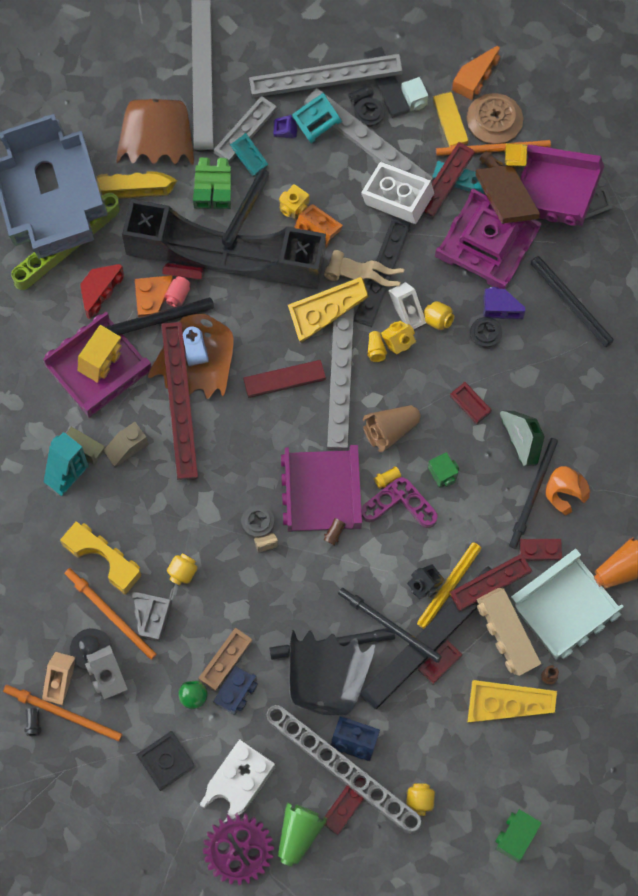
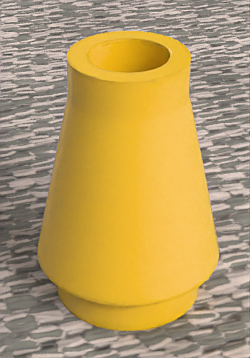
M373 331L369 333L367 356L372 362H381L386 358L387 351L382 341L381 333Z

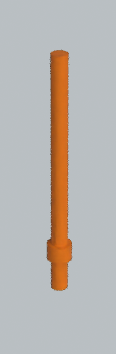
M550 140L514 143L551 148ZM506 143L468 147L473 149L475 153H484L485 151L500 152L505 151ZM451 145V147L436 148V156L450 155L456 145Z
M71 568L66 570L64 574L75 584L74 587L80 593L83 592L150 660H153L157 654L89 587V583L84 578H80Z
M7 684L4 687L3 692L18 698L17 701L24 704L30 703L116 741L121 740L122 733L37 698L27 690H19Z

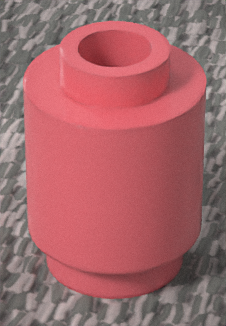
M178 276L172 281L164 296L167 304L172 307L183 304L191 285L187 279Z

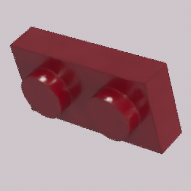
M520 539L519 541L520 554H523L526 561H560L562 559L561 539Z

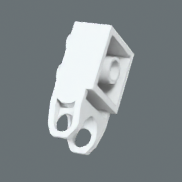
M239 740L208 783L206 795L200 806L205 809L215 799L224 798L230 803L228 814L231 819H234L236 813L238 815L242 814L251 804L274 771L275 764ZM249 768L250 774L245 773L241 775V769Z

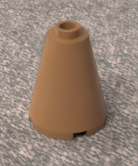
M412 405L369 413L363 417V421L366 420V425L363 426L364 432L373 447L377 446L380 448L377 451L383 452L420 422L421 415L419 410Z

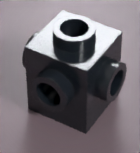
M431 564L422 569L418 568L415 570L407 584L418 599L426 596L431 598L438 592L437 588L445 579L434 565Z

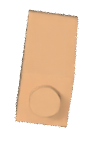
M58 652L54 653L47 665L42 700L63 705L73 675L75 657Z

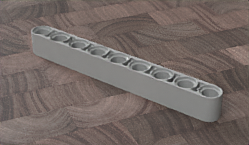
M192 0L194 150H214L211 0Z
M274 705L268 709L267 719L276 730L405 832L415 834L420 831L422 822L420 816L283 707ZM276 712L283 714L279 721L272 720V716ZM290 726H299V731L296 734H289L288 729ZM309 738L316 740L315 745L311 748L305 746V741ZM325 751H330L333 754L332 758L328 761L321 759V755ZM340 765H348L349 771L346 774H340L338 772ZM360 777L366 779L365 786L361 788L355 786L356 779ZM375 791L383 793V798L380 801H374L371 798ZM397 804L401 809L398 814L393 815L389 813V807ZM415 818L418 821L415 828H408L406 826L407 819Z

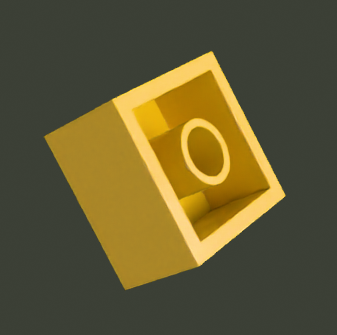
M100 325L79 354L77 371L97 383L101 378L105 379L110 371L108 367L112 362L116 363L121 355L119 352L122 347L120 345L121 337Z

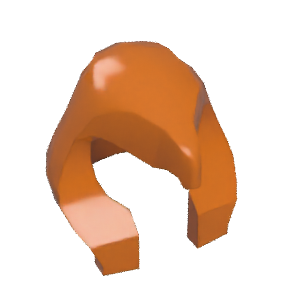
M567 466L558 467L553 471L545 492L549 502L565 516L572 512V508L568 501L559 498L557 492L576 496L583 503L589 499L590 495L589 485L583 475Z

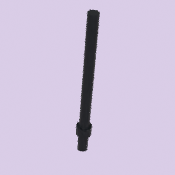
M550 438L520 518L514 525V533L509 543L511 548H517L521 535H524L526 531L528 517L558 443V440L555 438Z
M344 588L339 590L338 595L350 602L353 608L356 610L360 609L436 663L441 660L442 656L367 605L364 599L358 595L354 596Z

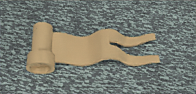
M334 250L329 266L325 269L324 277L332 281H337L340 275L351 280L362 277L363 279H373L383 286L392 287L400 286V282L386 280L373 270H378L387 275L404 273L405 269H390L377 261L359 263L349 258H344L343 252Z

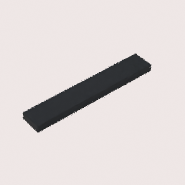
M392 218L376 259L377 262L387 268L395 269L411 227L410 223ZM373 270L376 273H378L382 278L390 281L392 275L383 274L378 270ZM369 279L366 285L369 297L359 303L353 321L372 327L387 286Z

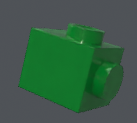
M447 452L428 462L427 468L439 488L444 485L445 487L451 486L456 482L459 467L455 460L450 459Z

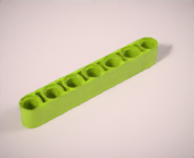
M106 193L103 195L108 215L89 221L93 235L118 215L120 206L118 197L115 194ZM110 203L114 204L112 207L107 206ZM80 245L40 259L33 252L12 270L11 275L15 287L19 290L28 289ZM41 264L38 268H33V265ZM20 276H25V279L17 280Z

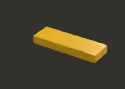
M452 92L433 96V102L449 147L457 145L458 142L464 145L468 144L469 140Z

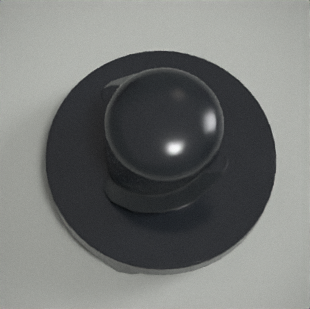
M94 628L85 629L76 634L72 639L70 655L75 657V664L78 667L87 670L85 664L89 661L86 655L93 654L107 646H110L112 649V644L109 637L103 631Z

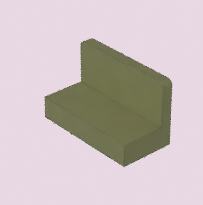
M71 426L66 434L83 447L86 460L95 465L102 455L105 446Z

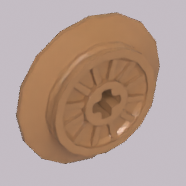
M497 93L485 94L475 99L468 108L466 117L468 128L473 135L481 141L491 144H501L512 140L520 132L523 124L522 110L518 104L510 97Z

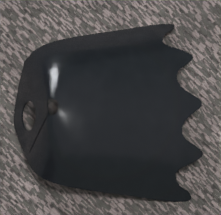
M292 630L289 690L292 702L298 707L322 715L349 714L361 693L373 659L375 644L367 651L361 652L356 638L344 647L337 642L334 634H330L322 642H317L313 632L309 630L304 639L299 641L295 631ZM317 702H323L324 706L318 705ZM315 708L324 709L328 712L317 711Z

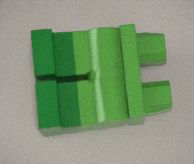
M200 157L199 163L195 168L194 208L211 209L212 189H214V209H231V166H229L228 159L219 158L217 166H210L209 158Z

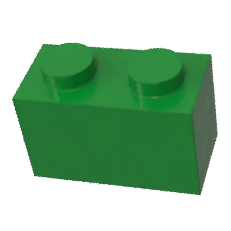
M520 809L516 814L512 812L506 822L509 827L506 832L501 831L495 841L498 843L496 850L519 863L542 822Z

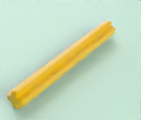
M473 542L418 620L417 624L422 629H425L433 621L450 596L449 593L455 589L481 551V546Z

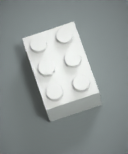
M380 162L361 193L367 206L416 224L433 197L434 190L430 180Z

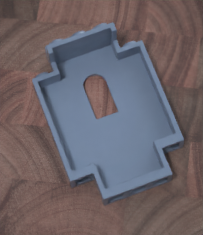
M55 114L0 132V138L8 156L0 158V203L8 234L14 246L31 241L33 250L38 259L95 240L89 221L106 216L108 213L87 141L82 131L65 136L59 120ZM42 163H50L53 165L59 188L41 194L36 177V169Z

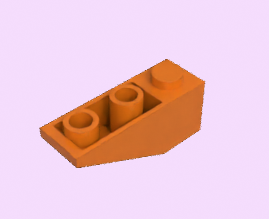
M495 46L462 66L453 80L452 91L470 100L474 98L475 94L479 95L483 88V81L489 79L492 73L491 68L493 65L497 66L501 58L499 55L500 47Z

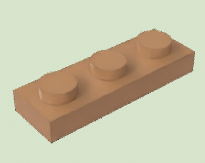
M235 628L200 675L199 681L216 692L253 640Z

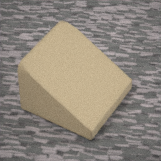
M274 533L254 539L259 553L278 546V540Z

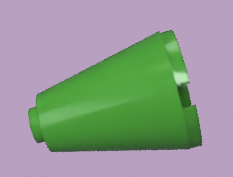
M288 802L285 809L278 856L281 858V863L292 867L293 863L298 864L328 819L323 816L321 820L318 817V813L299 805L292 808V803Z

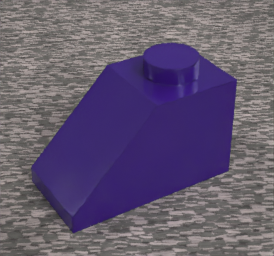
M498 287L485 289L483 297L484 317L493 319L524 318L525 307L506 289Z

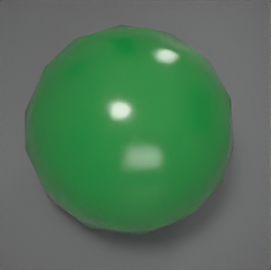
M200 681L184 682L178 693L180 703L188 709L202 707L208 695L205 685Z

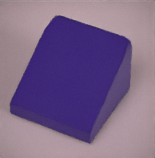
M289 115L274 119L273 136L296 138L298 123L294 117Z

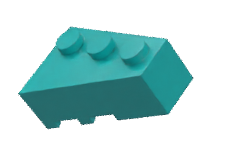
M65 432L60 436L57 435L51 441L44 476V483L61 496L89 467L83 447Z

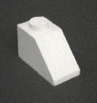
M405 282L388 290L394 308L403 323L410 324L413 329L426 324L416 291L413 287Z

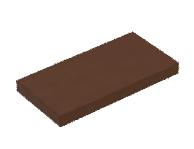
M512 165L476 169L475 175L502 224L539 219L540 213Z

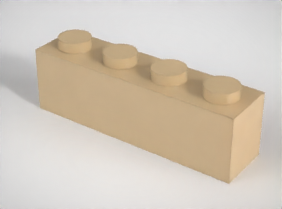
M497 588L478 598V611L483 617H486L488 624H486L487 629L492 636L495 635L498 641L496 647L501 654L505 655L507 660L505 665L509 672L520 676L540 665L541 662L504 588Z

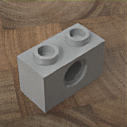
M110 646L100 649L93 654L86 655L89 662L85 665L89 675L94 674L96 681L93 682L97 694L102 693L103 698L106 699L128 690ZM104 670L110 671L106 676L100 675Z

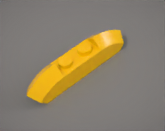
M147 171L146 174H114L113 176L102 174L97 176L102 196L106 193H113L118 198L169 195L177 182L173 177L155 171Z

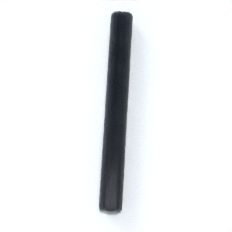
M261 169L258 172L222 238L223 245L230 247L233 244L269 178L268 171Z

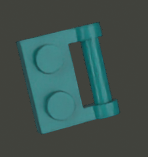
M321 93L292 114L311 144L316 141L315 138L332 126L343 122L324 93ZM329 113L331 114L332 118L310 132L309 127Z

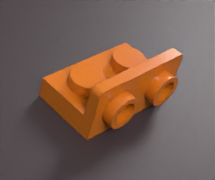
M313 204L299 214L295 224L297 229L325 233V248L328 246L330 239L338 234L343 227L342 224Z

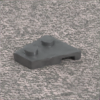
M133 592L132 597L135 603V615L138 621L137 627L140 637L161 641L172 601Z

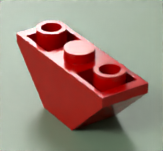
M117 264L91 269L81 282L82 298L88 319L98 314L101 304L105 299L108 300L116 284L119 285L124 278L122 265Z

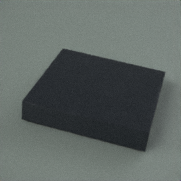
M172 731L136 754L160 791L196 767Z

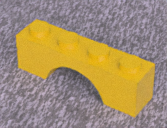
M76 521L60 539L62 546L77 558L86 554L103 556L110 564L109 582L126 595L141 577L139 565L132 560L128 562L123 558L124 554L117 548L111 549L103 537L100 535L96 537L91 533L92 529L84 523L80 525Z

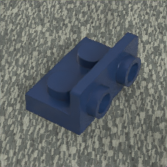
M234 666L213 703L234 716L238 711L242 712L247 703L245 700L249 693L253 694L258 685L256 682L257 676L254 674L250 675L239 667Z
M340 716L332 737L331 746L338 752L370 761L380 729Z

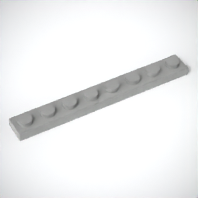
M395 54L249 77L252 98L401 75L402 67L400 55Z
M317 88L305 100V105L323 92ZM326 95L343 121L339 125L335 124L334 128L379 163H385L430 180L431 183L433 182V177ZM329 113L323 119L328 121L332 116Z
M354 307L333 321L327 449H348Z

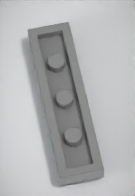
M261 96L215 147L214 153L220 158H227L228 163H230L237 155L230 144L245 133L251 139L275 113L277 106Z

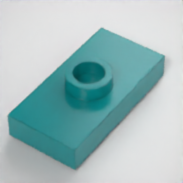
M247 133L230 144L252 176L268 165V162Z

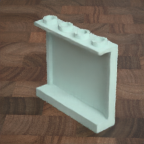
M574 549L510 598L513 608L555 660H558L560 657L565 659L573 652V647L577 644L581 647L589 640V635L593 632L595 634L601 632L605 628L604 624L609 620L614 622L618 619L624 607L622 604L618 606L602 586H598L592 573L579 559L581 554L577 549Z

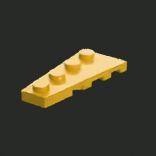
M359 277L288 305L301 343L369 297L363 278Z
M472 680L467 723L554 713L557 691Z

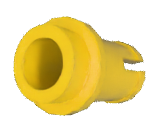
M394 466L382 474L378 473L374 481L379 489L385 488L397 478H401V473Z

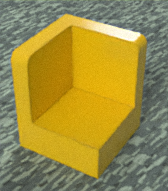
M506 143L505 164L526 166V144Z

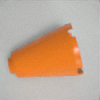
M634 537L630 538L595 570L596 575L594 579L599 587L603 586L606 589L638 579V540H634Z

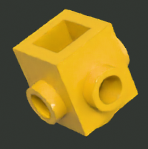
M293 184L279 198L280 211L285 216L296 219L308 207L309 194Z
M402 321L392 323L388 329L381 332L387 348L395 354L408 350L411 345L416 343L413 336L415 334L414 329L410 324L407 325Z

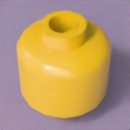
M439 301L427 305L424 310L425 322L437 330L449 328L454 321L452 308Z
M183 553L181 556H174L167 568V573L171 576L169 580L178 585L190 583L198 569L195 564L196 560Z
M413 783V787H409L407 790L406 805L419 816H425L426 812L434 809L435 791L430 788L429 784Z

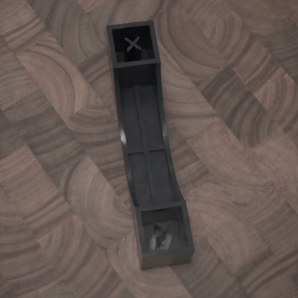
M130 199L122 231L126 255L318 289L325 257V233L286 227L279 232L268 235H237L233 244L227 247L222 244L225 232L196 224L178 214L168 205Z

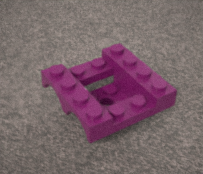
M472 189L463 209L453 220L444 241L437 247L435 257L450 265L455 263L486 279L487 284L493 287L506 289L540 231L542 223L536 220L502 224L488 197ZM492 228L495 230V234L488 235L484 230ZM468 242L494 255L498 260L496 261L464 244Z

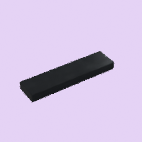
M382 46L364 52L365 59L386 56ZM396 77L376 78L375 82L391 118L408 113L410 108Z

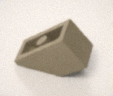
M133 422L118 432L103 452L113 466L117 467L148 446L147 437L137 423Z

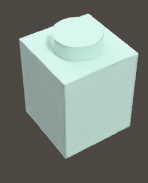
M420 77L402 83L401 91L410 111L420 110L428 104V93Z

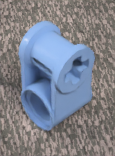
M196 327L186 328L183 332V340L188 366L209 362L201 330ZM192 330L194 333L198 334V336L195 337V341L188 338V335L191 334Z

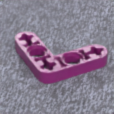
M403 477L394 480L366 502L361 509L363 520L374 522L401 502L421 526L431 528L437 521L436 511L410 481ZM398 484L401 486L406 485L405 491L409 494L406 499H404L406 493L403 490H397ZM383 495H388L391 497L392 502L384 505L381 503L380 498ZM417 498L421 504L419 507L414 508L410 506L409 500ZM374 502H376L378 508L374 510V516H372L371 514L367 516L366 509H374L376 507V504ZM424 506L426 507L424 508V513L427 516L432 515L431 522L429 520L424 521L425 516L422 512L417 514Z

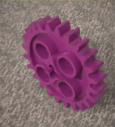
M236 813L235 819H231L228 814L226 822L219 818L220 826L212 824L214 832L207 831V836L210 840L206 839L203 841L204 845L208 846L203 849V853L208 854L204 858L205 862H211L207 866L208 870L215 869L213 872L214 877L221 874V882L229 878L230 885H232L234 879L241 885L242 879H245L249 884L251 876L257 880V872L265 874L263 866L270 867V863L266 859L273 858L272 853L268 851L273 850L274 846L268 844L273 839L272 836H266L269 830L268 828L262 829L264 825L262 821L255 824V816L249 821L246 813L242 819ZM246 830L247 835L244 838L236 837L237 832ZM228 833L232 834L237 845L242 849L244 856L249 861V865L244 863L239 852L235 850L232 841L227 836ZM221 842L229 843L228 848L225 850H219L218 845ZM252 848L259 849L258 854L255 856H249L248 851ZM238 860L240 865L237 868H231L229 866L230 862Z

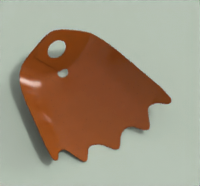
M134 99L130 101L123 120L116 162L118 163L123 154L127 153L132 163L137 160L139 155L145 154L153 164L162 155H168L172 162L177 164L181 155L184 154L193 165L194 153L190 123L184 102L167 99Z
M195 314L182 318L179 321L182 323V332L188 327H196L201 330L209 360L207 363L188 366L185 354L189 395L197 389H203L208 399L216 389H220L221 395L224 396L234 345L231 330L206 314ZM201 320H209L212 323V326H204L201 323ZM192 330L191 334L188 335V338L195 341V337H197L198 334L194 333ZM205 333L211 334V337L207 338ZM163 347L153 363L148 377L152 378L155 375L162 374L164 376L165 388L168 389Z

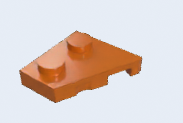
M172 275L135 279L138 317L161 311L162 303L165 301L164 296L173 281Z

